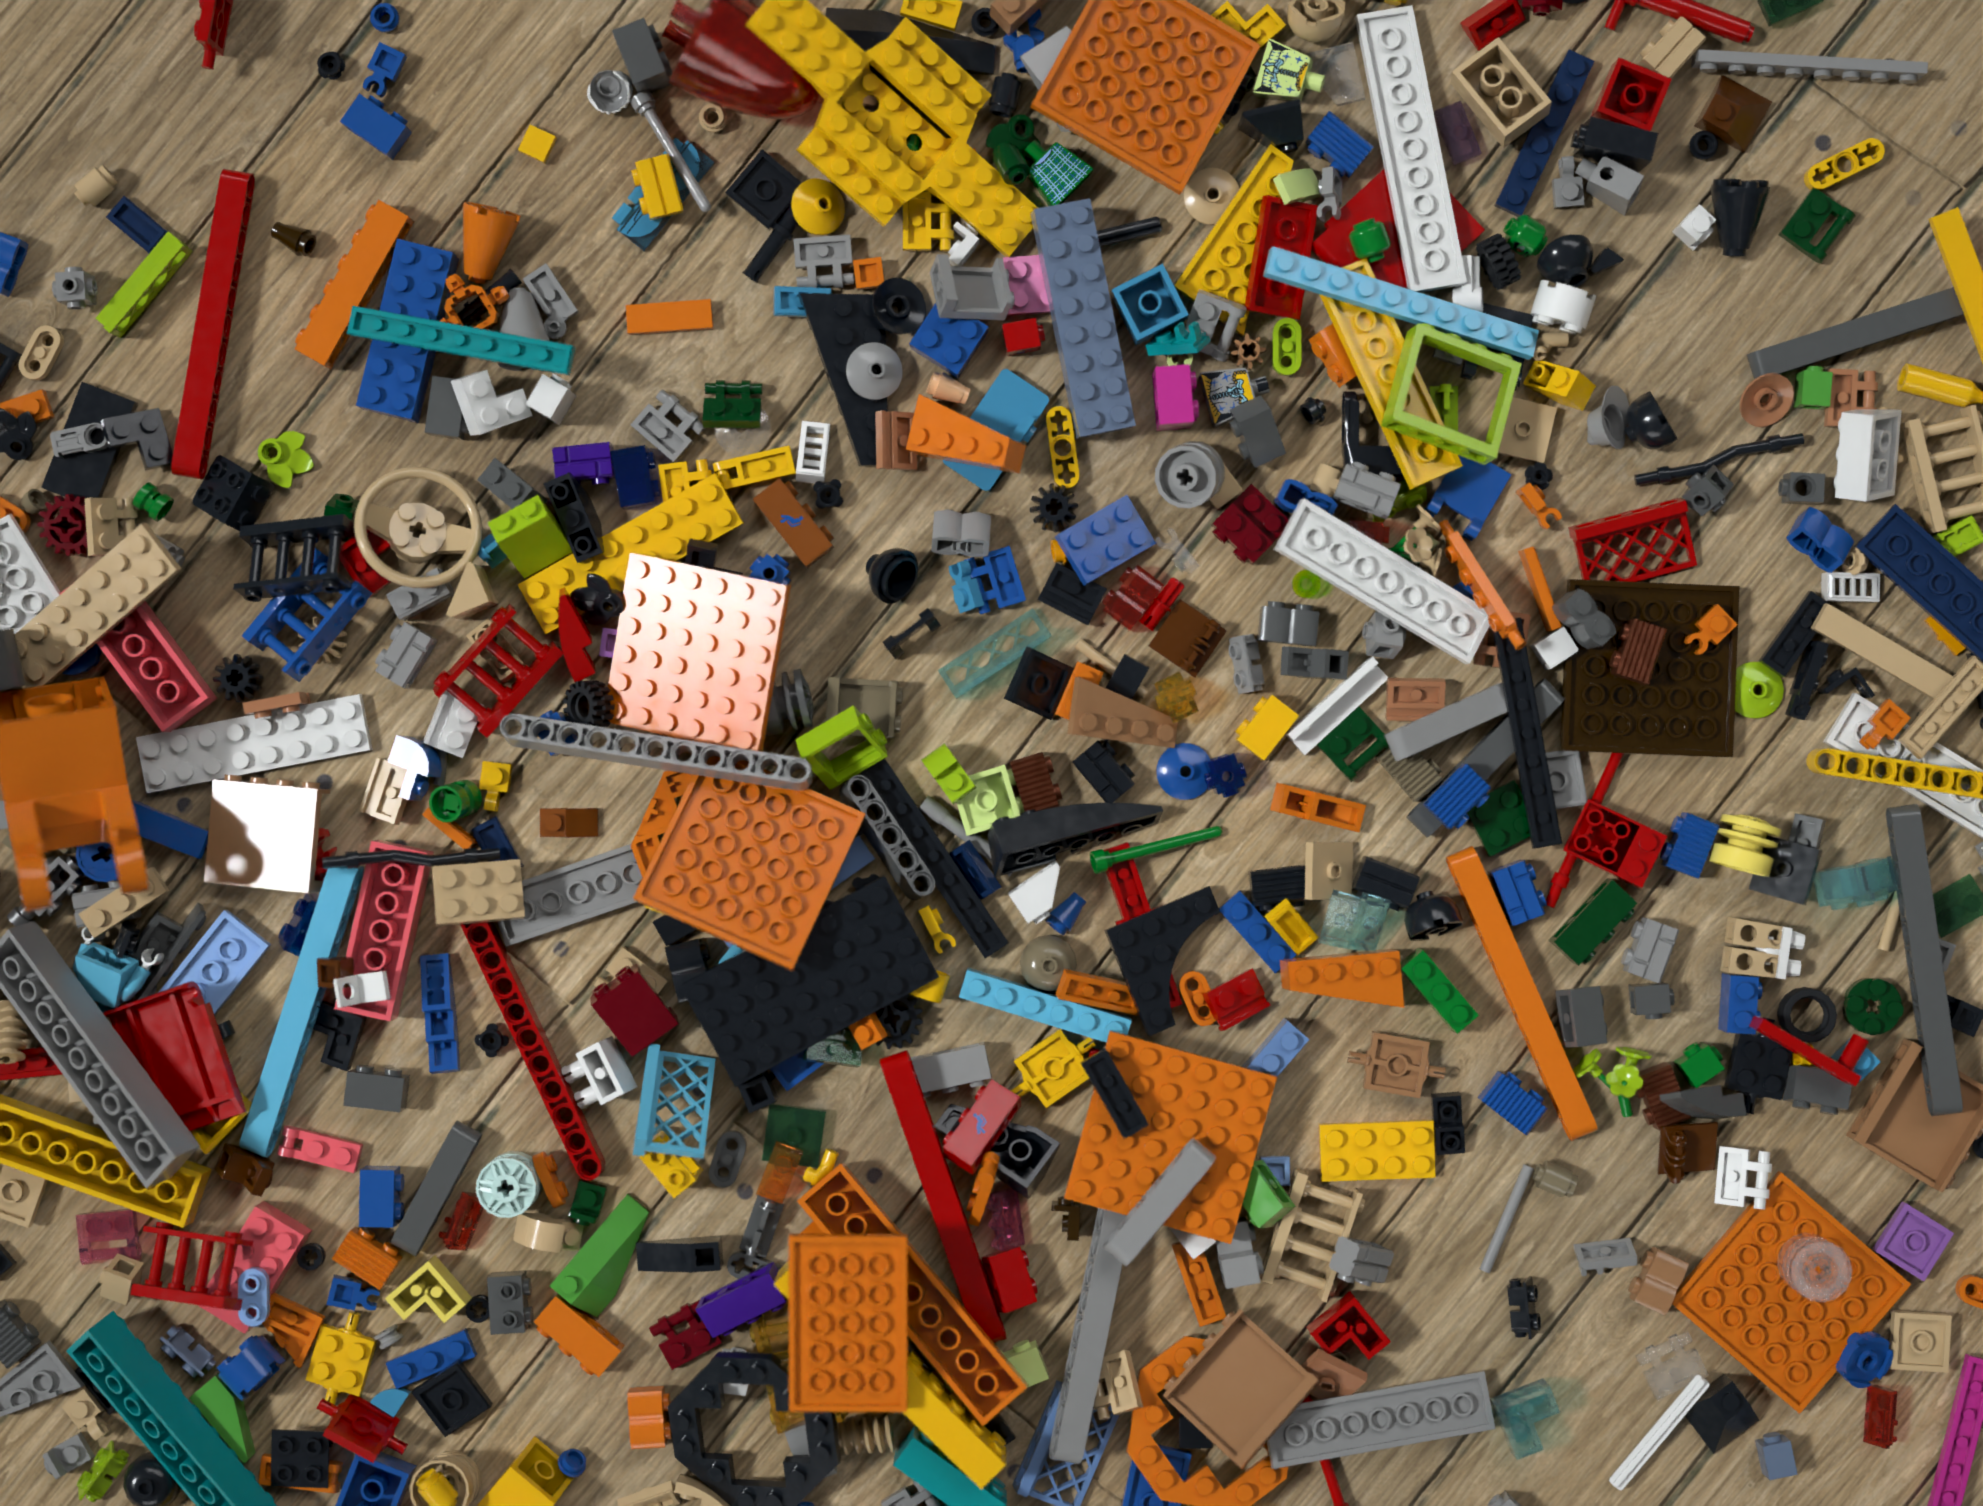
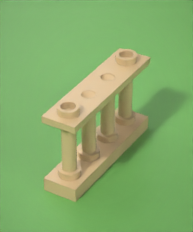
M1976 404L1960 409L1961 418L1928 426L1921 424L1920 418L1900 424L1925 530L1929 534L1947 530L1946 524L1948 520L1983 512V433L1981 429L1983 418L1980 411L1976 409ZM1965 428L1969 445L1934 454L1928 452L1926 445L1928 437ZM1972 456L1976 473L1939 482L1934 478L1932 470L1934 465ZM1979 484L1982 496L1981 501L1949 509L1941 506L1939 496L1942 492Z
M1295 1168L1287 1195L1296 1207L1276 1223L1263 1261L1264 1274H1259L1261 1281L1273 1284L1275 1277L1279 1278L1282 1276L1320 1289L1318 1297L1321 1301L1327 1303L1328 1297H1333L1338 1284V1280L1335 1279L1337 1272L1329 1267L1332 1255L1336 1253L1334 1249L1338 1238L1341 1236L1349 1238L1356 1214L1361 1215L1365 1199L1362 1198L1363 1193L1354 1188L1351 1197L1312 1185L1311 1181L1308 1180V1174ZM1309 1195L1347 1208L1342 1224L1303 1212L1302 1208L1298 1207L1301 1197ZM1300 1222L1338 1235L1333 1251L1294 1239L1293 1235L1289 1234L1292 1224ZM1291 1249L1329 1262L1324 1278L1285 1266L1284 1262L1280 1261L1283 1251Z

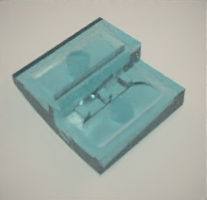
M1333 889L1318 943L1352 950H1376L1390 900L1365 892L1362 893L1361 897Z

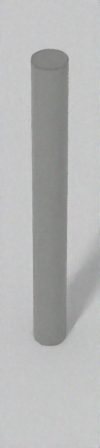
M1523 1164L1479 1268L1484 1272H1491L1534 1168Z

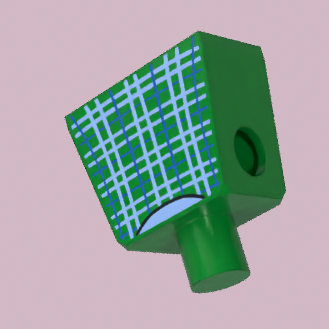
M1034 140L1023 151L1034 163L1030 167L1028 177L1048 206L1062 204L1093 172V168L1057 142L1046 151Z

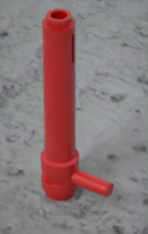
M1615 0L1604 26L1608 30L1615 31L1624 6L1628 4L1631 6L1639 5L1676 20L1684 17L1697 28L1740 44L1742 42L1748 43L1755 29L1754 26L1750 25L1751 22L1694 0Z

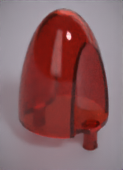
M681 0L676 1L669 16L692 28V31L689 32L670 20L662 34V37L684 48V52L668 82L669 84L721 108L744 115L768 119H788L802 116L813 109L819 98V93L810 82L745 26L759 9L752 1L712 0L706 11L701 13L684 4Z

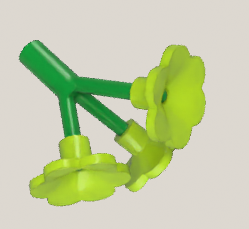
M1616 1046L1615 1051L1626 1057L1625 1065H1615L1613 1072L1605 1076L1602 1073L1603 1070L1596 1064L1602 1054L1598 1049H1594L1580 1060L1573 1072L1578 1078L1587 1072L1594 1078L1598 1077L1610 1088V1092L1613 1095L1618 1096L1622 1116L1626 1118L1631 1117L1633 1110L1630 1098L1635 1096L1636 1090L1641 1089L1643 1086V1079L1639 1077L1637 1062L1640 1059H1651L1652 1055L1642 1050Z

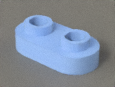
M260 1267L248 1268L238 1279V1298L243 1299L241 1311H238L240 1320L247 1326L253 1327L262 1324L270 1314V1279L267 1272ZM249 1279L256 1281V1288L249 1286ZM249 1308L256 1309V1317L249 1314Z

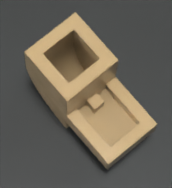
M522 1213L517 1216L513 1241L532 1249L560 1253L561 1250L579 1251L584 1225L574 1223L573 1220L553 1219L543 1213Z

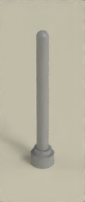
M649 90L636 94L630 100L635 112L646 117L700 210L708 212L711 209V204L656 114V106L654 105L656 101Z

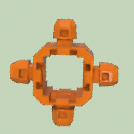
M453 274L446 279V285L450 293H454L453 296L446 300L444 308L449 318H443L440 322L464 326L454 307L470 296L478 294L490 316L487 320L473 328L490 330V328L497 325L500 315L495 305L499 304L501 306L509 299L510 295L504 286H498L490 290L491 293L489 295L480 286L471 284L464 288L466 284L457 274Z

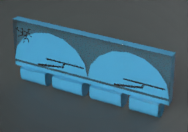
M674 138V144L699 183L714 164V161L688 140L683 144ZM671 161L680 199L683 203L690 194V191ZM638 186L628 196V199L636 206L632 209L626 203H623L612 219L620 225L617 230L645 251L673 215L655 220H650L648 214L643 215L639 198L644 196L641 186Z

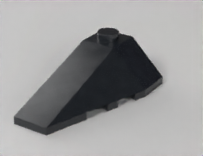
M950 1104L934 1125L935 1129L945 1137L951 1130L955 1131L960 1124L959 1118L966 1108ZM1010 1122L990 1150V1152H994L1000 1157L996 1177L1029 1199L1045 1177L1060 1147V1143L1036 1127L1029 1125L1026 1127Z

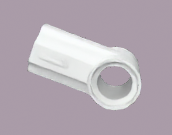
M1464 255L1462 260L1467 283L1453 288V303L1483 312V288L1480 287V256Z

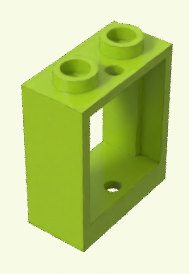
M854 705L795 739L800 757L809 763L811 770L830 790L888 757L885 748L887 739L884 733L879 728L875 730L869 716L865 712L861 714ZM857 729L867 738L864 742L831 761L822 753L823 749Z

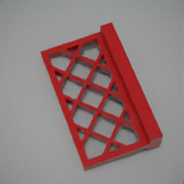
M1675 498L1568 527L1570 538L1574 542L1582 580H1590L1589 576L1595 566L1607 573L1603 581H1609L1613 576L1617 579L1613 581L1637 582L1697 566L1686 512H1688L1686 500ZM1679 518L1681 529L1676 538L1663 530L1669 520ZM1661 523L1659 528L1655 527L1654 525ZM1647 526L1656 531L1648 546L1636 539L1641 528ZM1634 530L1631 535L1626 533L1628 531ZM1622 534L1629 538L1620 553L1608 546L1614 535ZM1661 534L1673 541L1665 555L1652 549ZM1606 538L1604 543L1599 541V539ZM1594 541L1601 545V548L1594 559L1591 560L1584 556L1582 544ZM1633 541L1646 548L1637 563L1625 556ZM1678 544L1686 549L1688 561L1676 563L1669 559ZM1606 549L1618 556L1610 570L1598 564ZM1651 551L1661 557L1662 560L1656 569L1649 571L1642 564ZM1622 559L1635 566L1630 575L1624 578L1614 574ZM1586 561H1588L1589 563H1591V564L1589 565L1588 569H1587ZM1666 562H1669V563L1672 564V565H1669V566H1665ZM1639 569L1644 571L1643 573L1637 574Z

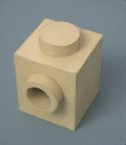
M117 1253L109 1266L105 1267L100 1275L99 1283L102 1284L100 1296L127 1306L134 1296L130 1295L132 1283L140 1284L144 1263Z

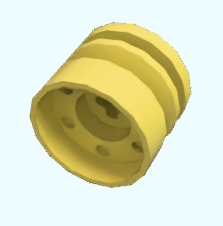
M1722 814L1720 822L1731 825L1732 829L1719 828L1717 833L1729 838L1727 844H1713L1709 861L1735 870L1769 877L1774 859L1763 854L1762 850L1763 848H1777L1778 844L1767 840L1766 836L1780 837L1782 830L1772 826L1767 821L1751 816Z

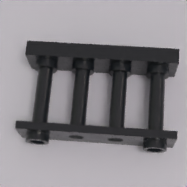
M338 514L240 526L239 537L252 547L249 582L236 583L233 589L242 595L245 600L251 602H259L263 598L317 592L338 593L340 590L351 589L352 583L338 571L341 541L345 537L355 536L354 522L346 515ZM330 539L327 572L312 575L315 544L319 540ZM304 542L301 574L297 577L286 578L290 546L293 543ZM278 545L275 578L261 581L264 549L268 546Z

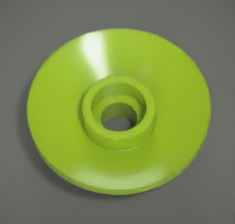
M1748 662L1737 667L1735 711L1747 718H1763L1773 713L1779 707L1784 694L1781 677L1761 662ZM1757 684L1762 687L1760 695H1756L1753 691L1754 686Z

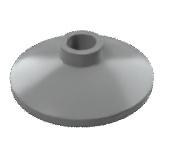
M876 342L863 344L856 348L848 358L846 364L848 383L863 398L870 400L884 399L896 391L902 380L903 370L898 355L884 344ZM873 365H878L881 368L879 375L872 372Z

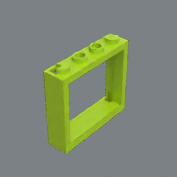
M1418 323L1406 333L1381 426L1486 465L1497 458L1522 363L1514 361L1507 354H1496L1488 351L1484 345L1465 342L1456 334H1445L1435 330V327L1430 324ZM1421 343L1503 374L1485 442L1403 411Z

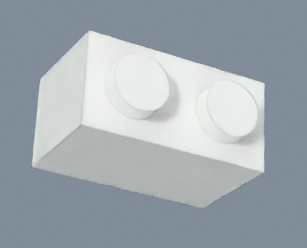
M542 374L526 405L560 425L576 395L570 391L572 386L564 379L555 374H552L551 378Z

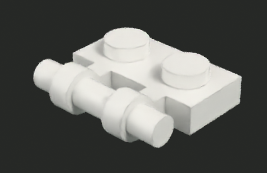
M1719 1146L1714 1203L1745 1207L1746 1196L1754 1197V1208L1765 1210L1766 1198L1769 1199L1770 1190L1767 1189L1768 1173L1772 1172V1164L1769 1163L1770 1152L1759 1151L1758 1162L1749 1161L1750 1149ZM1749 1170L1757 1171L1755 1188L1747 1187Z

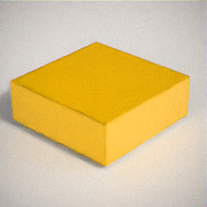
M529 125L518 151L545 164L557 138L533 125Z

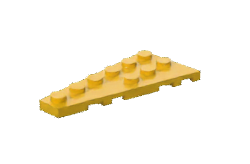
M1272 144L1267 147L1175 282L1174 287L1176 290L1193 302L1199 289L1245 306L1262 197L1270 195L1281 198L1273 179L1279 174L1290 172L1294 160ZM1222 310L1218 320L1226 325L1229 313ZM1246 311L1244 317L1240 318L1235 332L1241 336L1245 333L1250 311Z

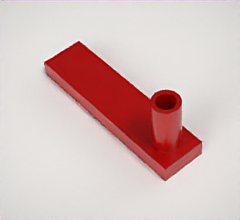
M1756 1016L1752 1018L1749 1027L1840 1081L1855 1087L1857 1086L1861 1076L1853 1072L1869 1043L1866 1039L1853 1033L1836 1062L1769 1021Z

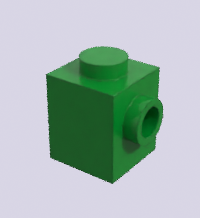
M1695 1042L1687 1046L1683 1050L1684 1055L1674 1061L1688 1084L1695 1088H1698L1725 1069L1720 1063L1723 1057L1713 1045L1709 1047V1045L1702 1042L1699 1044Z

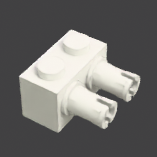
M613 1036L576 1053L578 1060L562 1067L561 1070L563 1075L572 1073L565 1077L569 1084L586 1075L590 1086L574 1094L575 1101L584 1097L583 1101L577 1103L581 1109H585L599 1101L600 1105H603L638 1087Z

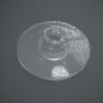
M762 409L760 428H747L743 433L738 432L737 428H714L715 437L721 448L730 455L740 457L758 453L767 445L770 439V419L764 409Z

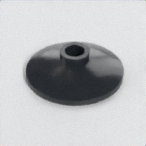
M890 278L885 280L876 288L872 297V311L877 322L891 333L899 335L911 333L924 320L926 313L924 297L918 287L906 279ZM892 304L898 307V313L893 311Z

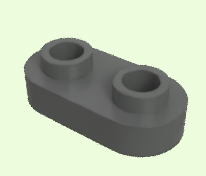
M731 1130L725 1132L717 1143L709 1168V1178L718 1187L724 1188L732 1185L738 1176L747 1148L746 1138L738 1131ZM735 1140L738 1143V1147L730 1149L728 1141ZM719 1168H728L729 1175L721 1176Z

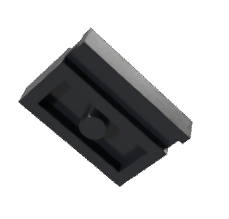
M1056 563L1037 600L1088 626L1107 588L1093 581L1083 586L1076 572Z

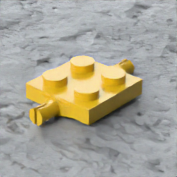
M1059 1028L1013 1060L1021 1071L1024 1082L1010 1091L1020 1096V1098L1031 1091L1038 1096L1045 1108H1047L1089 1079L1081 1062L1084 1060L1083 1054L1095 1047L1096 1044L1092 1038L1088 1037L1075 1045L1068 1040Z
M349 1311L345 1327H334L325 1323L320 1326L305 1379L328 1389L325 1400L334 1405L338 1392H346L355 1396L362 1395L377 1340L364 1336L356 1330L361 1314L355 1311Z

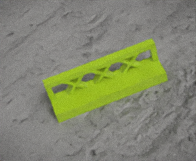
M168 231L95 319L103 324V328L110 334L121 338L193 251Z

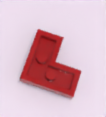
M366 529L369 543L377 556L391 548L387 540ZM355 536L341 545L340 562L354 581L356 580L372 592L371 596L391 583V581L381 576L368 564L359 549Z

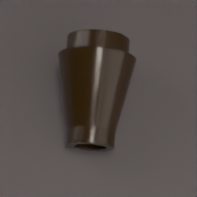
M277 222L271 230V237L277 239L297 256H308L315 248L316 237L308 229Z

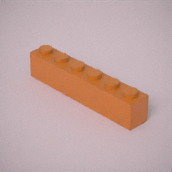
M378 200L376 205L373 204L368 209L365 216L367 220L362 230L358 229L351 241L352 248L348 255L344 254L341 257L337 266L339 271L334 280L330 279L323 290L325 295L321 303L313 307L309 315L311 320L308 326L298 333L295 340L297 344L295 350L330 370L350 337L347 331L352 306L367 307L391 264L397 239L404 240L414 223L409 216L381 200Z

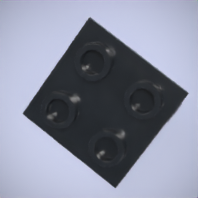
M272 1429L271 1486L328 1488L329 1447L332 1448L333 1441L323 1436L325 1431Z

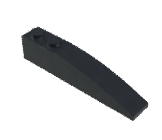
M827 8L825 15L865 52L886 40L903 18H905L880 10ZM909 19L968 74L994 75L995 45Z
M1088 803L1040 811L1032 809L1023 812L1017 817H1001L991 824L988 833L994 876L998 877L1047 864L1057 860L1056 854L1070 850L1071 854L1082 851V847L1089 842L1095 841L1099 845L1108 842L1117 832L1124 836L1157 824L1163 813L1162 806L1135 803Z

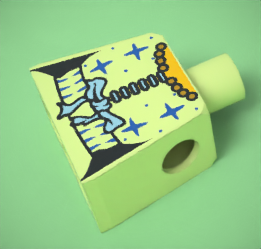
M1269 39L1253 93L1259 98L1291 101L1300 99L1302 101L1305 89L1316 92L1322 91L1325 75L1311 72L1313 61L1309 56Z

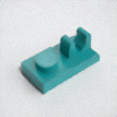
M1193 321L1188 326L1190 333L1186 331L1184 322H1180L1174 328L1175 333L1165 330L1155 334V338L1146 345L1148 356L1198 353L1211 342L1210 337L1206 335V332L1201 333L1197 321Z

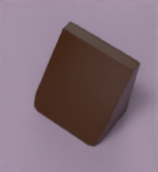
M352 957L317 958L318 987L335 988L334 979L354 975V961ZM347 983L343 986V988L350 987Z

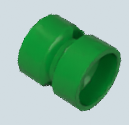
M459 780L440 786L431 793L429 799L432 814L442 822H453L473 815L479 810L482 803V795L479 788L474 782L469 780Z

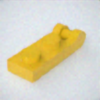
M789 445L712 464L714 472H717L726 491L796 474ZM736 468L738 478L730 479L728 470Z

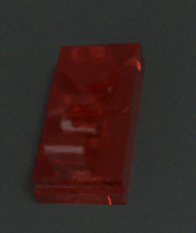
M462 1192L456 1203L453 1216L445 1217L444 1221L449 1223L450 1226L447 1232L440 1231L439 1237L444 1240L443 1243L446 1244L445 1247L447 1249L468 1250L484 1210L476 1193Z
M1879 1385L1867 1387L1863 1442L1889 1449L1893 1442L1897 1441V1436L1893 1435L1894 1426L1898 1425V1421L1895 1420L1896 1390Z

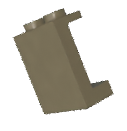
M828 677L826 721L854 705L861 714L865 712L869 716L875 730L879 728L886 738H895V733H900L901 716L896 715L897 704H902L903 687H898V681ZM857 729L848 736L864 735L859 731V729Z

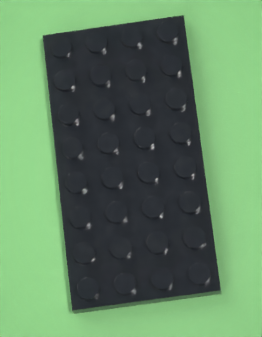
M885 875L822 908L793 971L744 950L684 982L680 987L734 1086L737 1087L939 978L890 884Z

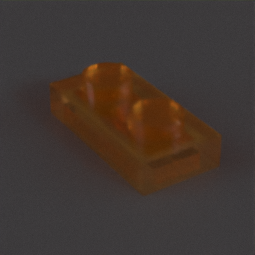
M776 1141L756 1195L783 1204L803 1151Z

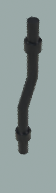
M1802 433L1780 437L1779 434L1767 436L1766 440L1731 446L1701 463L1669 468V466L1658 467L1656 471L1634 475L1635 485L1639 486L1658 482L1659 485L1671 483L1672 479L1693 476L1697 472L1703 474L1712 465L1718 467L1737 456L1765 451L1769 453L1780 452L1782 448L1803 445L1804 436Z
M476 847L465 848L464 852L425 855L399 850L367 853L350 851L345 852V855L322 857L323 869L345 866L347 869L359 868V865L391 861L428 867L460 863L468 864L500 859L499 848L476 850Z

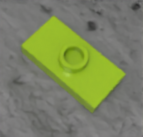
M1972 515L1947 527V530L1932 535L1954 557L1983 542V534Z

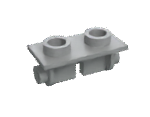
M1253 634L1229 638V655L1233 660L1235 672L1233 679L1238 689V694L1263 690L1262 684H1265L1261 664L1252 666L1251 660L1260 659L1258 641L1254 639Z

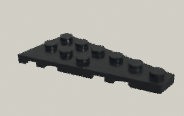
M799 294L798 297L807 315L808 325L813 332L819 356L831 389L834 391L838 409L844 419L858 465L876 466L875 412L881 410L888 411L887 397L880 400L863 398L851 388L846 377L848 358L856 348L871 342L886 345L885 329L877 322L872 311L873 294ZM873 365L872 372L879 375L881 368L878 365Z

